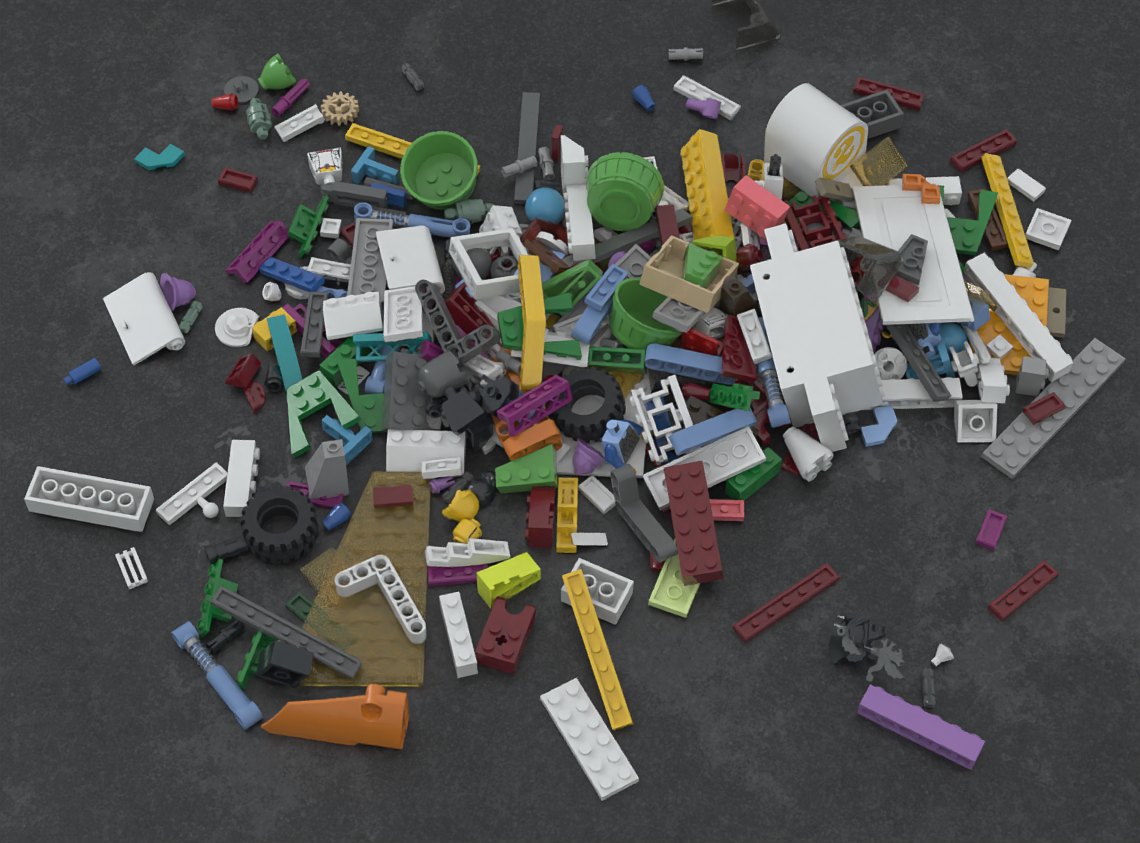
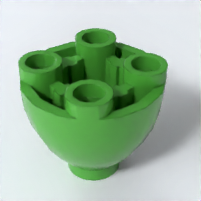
M279 54L273 56L266 63L261 77L258 78L265 91L267 89H285L297 83L292 72L283 63L284 61Z

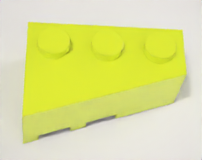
M527 552L477 572L478 593L490 609H492L497 596L508 600L540 580L541 569Z

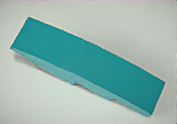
M283 314L267 318V324L284 388L287 392V388L303 379L286 316Z

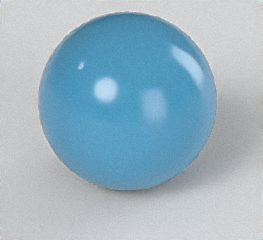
M552 188L536 189L528 196L525 203L527 218L532 224L540 228H550L557 225L565 214V201L563 197Z
M952 322L941 323V341L933 348L936 352L935 355H938L940 353L937 346L945 344L951 362L953 358L949 347L953 346L956 353L966 350L964 342H968L965 331L959 325Z

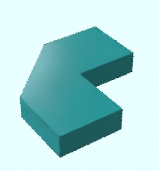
M170 144L160 155L145 148L134 160L135 163L147 170H154L156 167H174L185 156L183 150Z

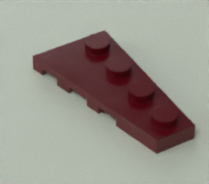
M728 315L725 319L721 375L754 383L757 380L756 369L739 320L735 316Z

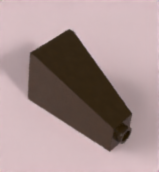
M737 278L722 286L720 311L737 317L738 314L755 309L758 318L762 317L748 289Z

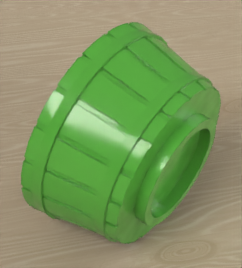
M447 131L431 132L417 138L405 151L400 167L403 184L409 193L424 205L438 210L454 208L455 202L467 200L475 188L478 172L477 158L472 146L463 137L452 132L448 133Z
M615 152L600 157L591 165L587 174L586 189L589 211L597 222L613 230L629 231L641 227L650 219L653 211L662 199L664 182L660 172L645 158L631 153Z
M628 278L621 281L615 289L609 315V328L613 335L630 349L646 350L650 344L671 347L673 342L683 332L652 318L654 311L668 296L639 285L641 278Z

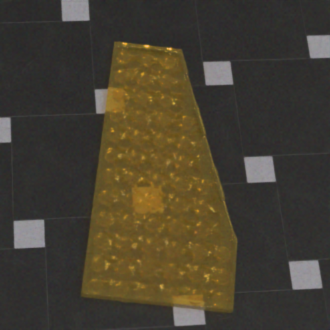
M372 471L303 625V630L363 661V665L354 679L350 680L312 660L310 675L300 682L299 686H368L369 684L381 686H423L425 641L414 644L409 640L378 583L348 597L338 595L335 586V576L338 573L377 555H385L393 565L426 625L428 567L425 550L429 546L431 495L429 482H431V479H423L422 472ZM412 485L414 505L374 508L373 488ZM407 613L404 616H411L412 614ZM416 629V630H414L413 632H416V633H417V632H420L421 630Z

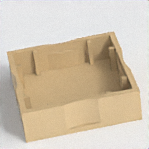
M671 235L662 245L661 250L653 255L645 264L639 285L709 313L721 297L722 286L734 280L739 263L723 257L717 277L707 289L702 288L698 284L695 285L682 279L683 263L689 242Z

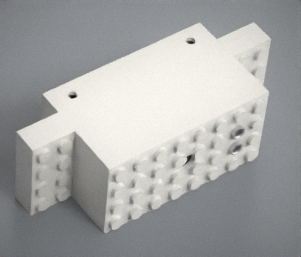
M786 223L764 229L772 259L752 264L750 268L781 391L793 427L797 428L808 423H815L822 445L832 452L846 449L845 441L849 439L842 415L882 405V397L885 394L844 247L840 248L838 241L798 252L792 230L787 229Z

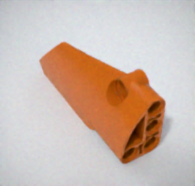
M502 347L500 348V350L506 351V353L511 355L510 349H503ZM505 368L507 372L504 377L514 381L519 385L520 389V375L513 370ZM521 390L524 394L529 392L528 390ZM492 415L498 439L511 461L553 444L556 451L563 446L561 434L554 421L550 420L548 416L512 437L509 435V432L502 434L503 431H508L507 422ZM518 420L513 422L514 428L519 425L520 422Z
M369 684L366 694L361 696L288 702L272 719L262 724L261 728L272 734L344 745L361 743L402 750L409 720L408 694L388 690L387 695H385L386 689L383 686Z

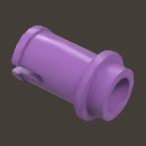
M445 476L436 480L432 479L429 482L431 492L438 494L440 490L452 486L455 481L450 479H453V477Z

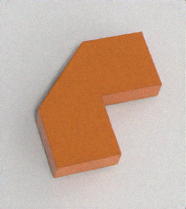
M902 174V190L921 191V203L940 204V187L934 183L930 184L920 174Z

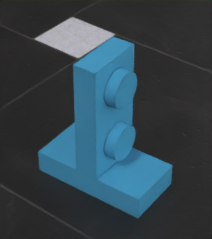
M369 146L351 170L352 182L359 184L365 175L398 185L400 182L399 170L375 162L374 148Z
M945 344L937 346L940 354L928 357L929 361L938 375L946 373L947 377L955 378ZM910 363L907 364V379H919Z
M327 415L322 419L323 431L336 440L342 439L346 465L373 441L372 430L367 426L355 435L352 430L344 429L336 419H332Z

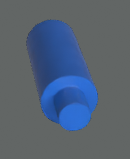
M93 358L68 372L69 376L63 380L66 385L72 382L77 384L100 371L101 366L96 358Z

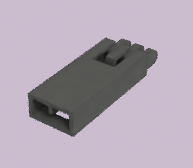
M335 181L333 186L321 185L322 198L325 195L329 196L327 202L348 207H355L357 203H368L371 206L386 209L388 207L386 189Z

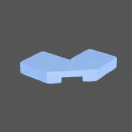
M892 405L873 409L877 424L862 427L861 436L865 447L883 444L896 426L897 418Z

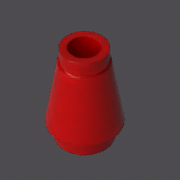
M230 93L212 98L211 104L213 108L233 111L238 108L239 101L237 95Z

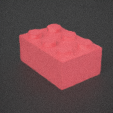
M746 175L733 187L725 211L767 240L764 229L782 225L790 206Z

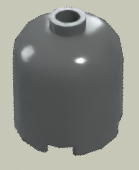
M451 351L444 352L419 369V382H417V385L421 392H426L433 398H439L445 395L443 392L448 387L453 386L457 390L467 384L464 371L460 373L457 367L459 361Z

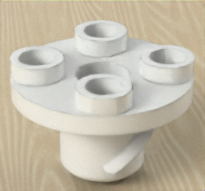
M892 347L878 350L874 355L881 380H901L907 369V359L903 353Z

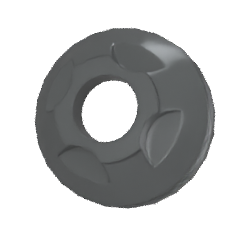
M506 255L495 259L490 269L492 279L513 276L518 269L516 257ZM510 262L512 266L505 268L502 266V263Z

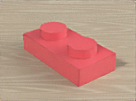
M710 499L713 520L744 521V500Z

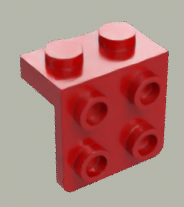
M690 329L687 333L683 332L681 349L720 357L723 352V342Z

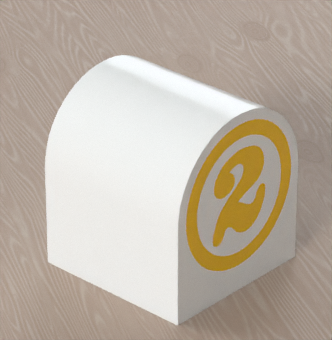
M801 84L783 98L768 122L765 132L764 163H770V157L778 154L781 157L783 176L811 197L815 195L819 197L815 180L820 177L840 182L865 160L868 126L811 84Z

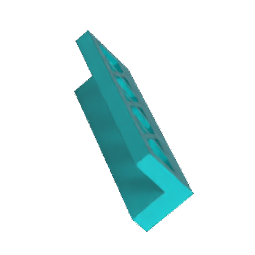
M423 332V337L403 339L395 342H385L384 333L353 334V342L357 346V362L386 361V357L393 351L396 352L401 346H407L410 349L407 352L408 354L414 353L415 355L422 356V354H417L415 350L425 340L432 342V337L428 332ZM362 347H370L373 350L368 356H361ZM383 347L391 349L386 356H381L378 353Z

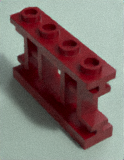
M812 196L813 203L797 207L795 201L791 202L792 205H789L790 208L784 221L788 230H792L798 252L809 249L807 242H809L810 248L834 241H838L840 248L844 247L846 251L845 244H848L847 236L845 233L842 234L841 223L836 221V213L834 209H831L828 197ZM819 222L823 225L821 228L810 231L806 227L809 224Z

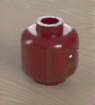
M755 245L741 247L736 253V261L739 263L738 267L743 271L751 270L750 265L760 263L763 260L762 251Z

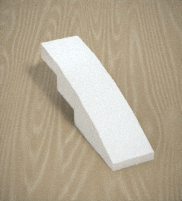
M469 538L467 544L448 542L446 548L427 546L425 550L427 566H472L510 558L508 542Z

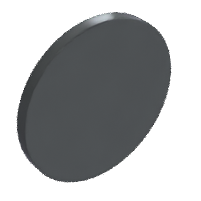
M246 76L235 77L229 80L224 87V94L232 93L237 95L239 104L250 102L252 98H256L259 92L257 82Z

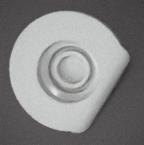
M234 308L224 312L215 324L217 338L227 346H247L253 335L252 327L258 322L259 315L246 308Z

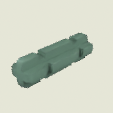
M192 302L191 308L188 309L182 319L183 321L179 324L181 332L186 334L190 330L189 326H192L198 316L197 313L202 309L200 302Z

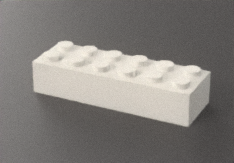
M37 466L24 500L30 512L142 532L152 507L154 496L149 486Z

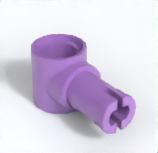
M689 98L686 108L700 111L702 116L717 119L722 102L711 98L702 101Z

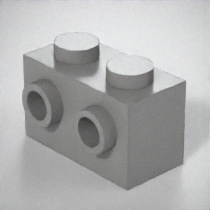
M1023 356L1016 379L1015 393L1038 397L1040 389H1044L1045 379L1048 378L1049 368H1046V360Z

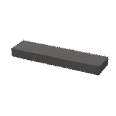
M309 292L300 352L303 357H320L325 326L323 301L329 298L326 292Z

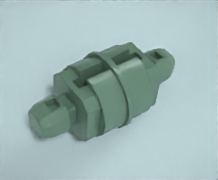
M252 98L250 106L246 110L247 123L251 132L256 133L260 139L264 140L267 138L268 131L272 127L271 114L266 104L261 103L258 98Z
M467 199L455 202L454 209L448 208L444 211L445 219L464 218L470 224L484 221L485 214L489 213L494 204L485 203L484 205L482 199Z

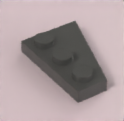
M911 234L886 265L885 271H890L909 282L919 285L928 241Z

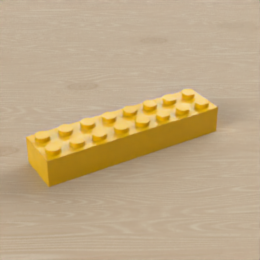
M699 129L681 149L689 211L693 221L691 222L693 238L696 240L717 235L734 237L731 215L725 211L728 197L717 134Z

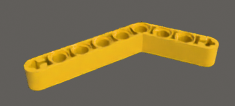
M519 254L518 275L524 325L520 390L530 391L542 382L546 317L539 256Z

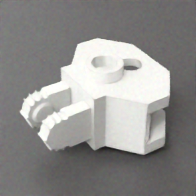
M967 341L964 342L966 349L964 351L956 353L953 346L949 347L953 361H951L953 371H958L960 378L964 377L967 385L974 387L978 382L975 372H978L977 364L980 363L977 354L972 353Z

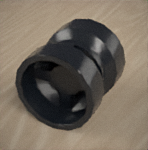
M853 412L842 415L848 438L852 437V433L854 438L861 436L862 427L859 425V415Z

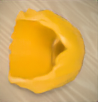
M457 490L451 504L446 509H443L442 514L444 517L458 522L462 519L470 520L478 512L479 501L471 490Z

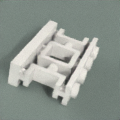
M675 375L669 376L667 380H661L663 388L661 391L645 396L641 387L638 390H631L632 396L629 397L632 407H637L639 414L635 416L638 424L644 427L645 432H642L645 444H650L651 450H648L651 461H656L657 465L668 461L665 452L674 449L668 437L682 430L680 422H683L685 428L693 426ZM668 386L671 387L678 407L676 410L673 403L663 406L661 402V397L669 395ZM640 396L643 404L652 400L654 402L655 409L647 411L648 420H645L638 400ZM671 410L676 426L658 431L653 416ZM651 432H654L656 439L666 436L668 441L667 445L659 447L662 454L658 456ZM701 447L696 448V449H694V450H691V451H689V452H686V455L689 454L690 452H693V451H696V450L700 449Z

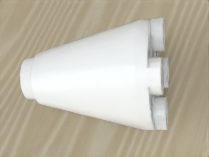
M795 427L789 428L783 434L787 448L803 479L810 482L817 476L818 472L821 470L826 471L831 467L832 463L830 461L833 458V453L830 449Z

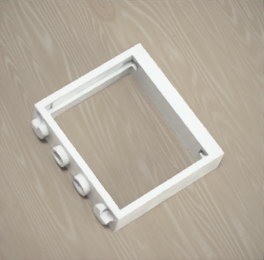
M513 228L451 237L449 252L474 299L520 292L519 275L481 280L466 252L473 248L484 249L509 245L518 261L519 254H528L525 246L523 247L520 242L519 235H516Z

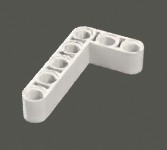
M377 555L335 576L336 591L342 597L351 596L378 583L409 640L414 644L425 641L427 635L425 622L387 556ZM407 613L412 614L411 616H404ZM416 629L421 630L420 632H417V633H416V632H413V631L416 630Z

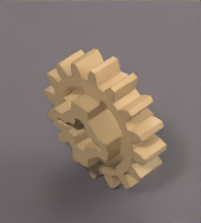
M334 92L332 97L327 95V100L323 99L321 112L326 122L331 120L332 125L337 122L338 126H340L341 122L347 125L348 120L353 122V117L357 118L359 105L354 96L349 97V93L343 95L340 92L339 95H336Z

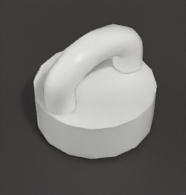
M268 282L263 288V298L268 301H279L281 299V291L278 285Z

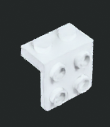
M493 205L479 229V233L513 228L516 235L520 237L522 234L512 207ZM491 247L486 249L488 250L490 255H493L497 247Z

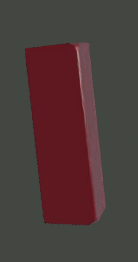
M254 354L239 358L225 380V384L247 387L260 367L261 362Z

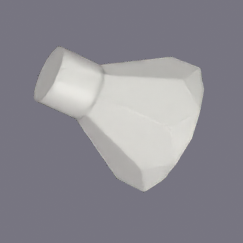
M939 644L936 655L931 662L937 667L941 662L954 659L950 648Z

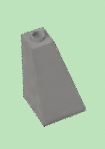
M342 439L322 442L305 466L310 499L319 500V497L327 496V498L337 497L339 494L349 495Z

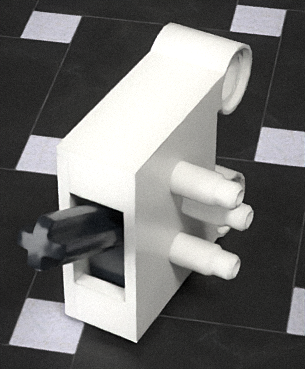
M774 154V156L770 157V163H764L763 181H754L780 200H782L783 167L781 157L778 154Z

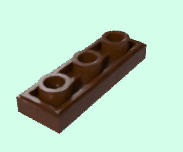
M525 240L524 246L529 249L528 252L539 256L540 263L549 266L553 274L558 275L570 269L565 262L539 240Z

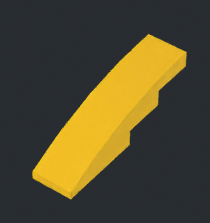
M578 478L558 479L556 552L576 553V545L573 544L571 533H577Z

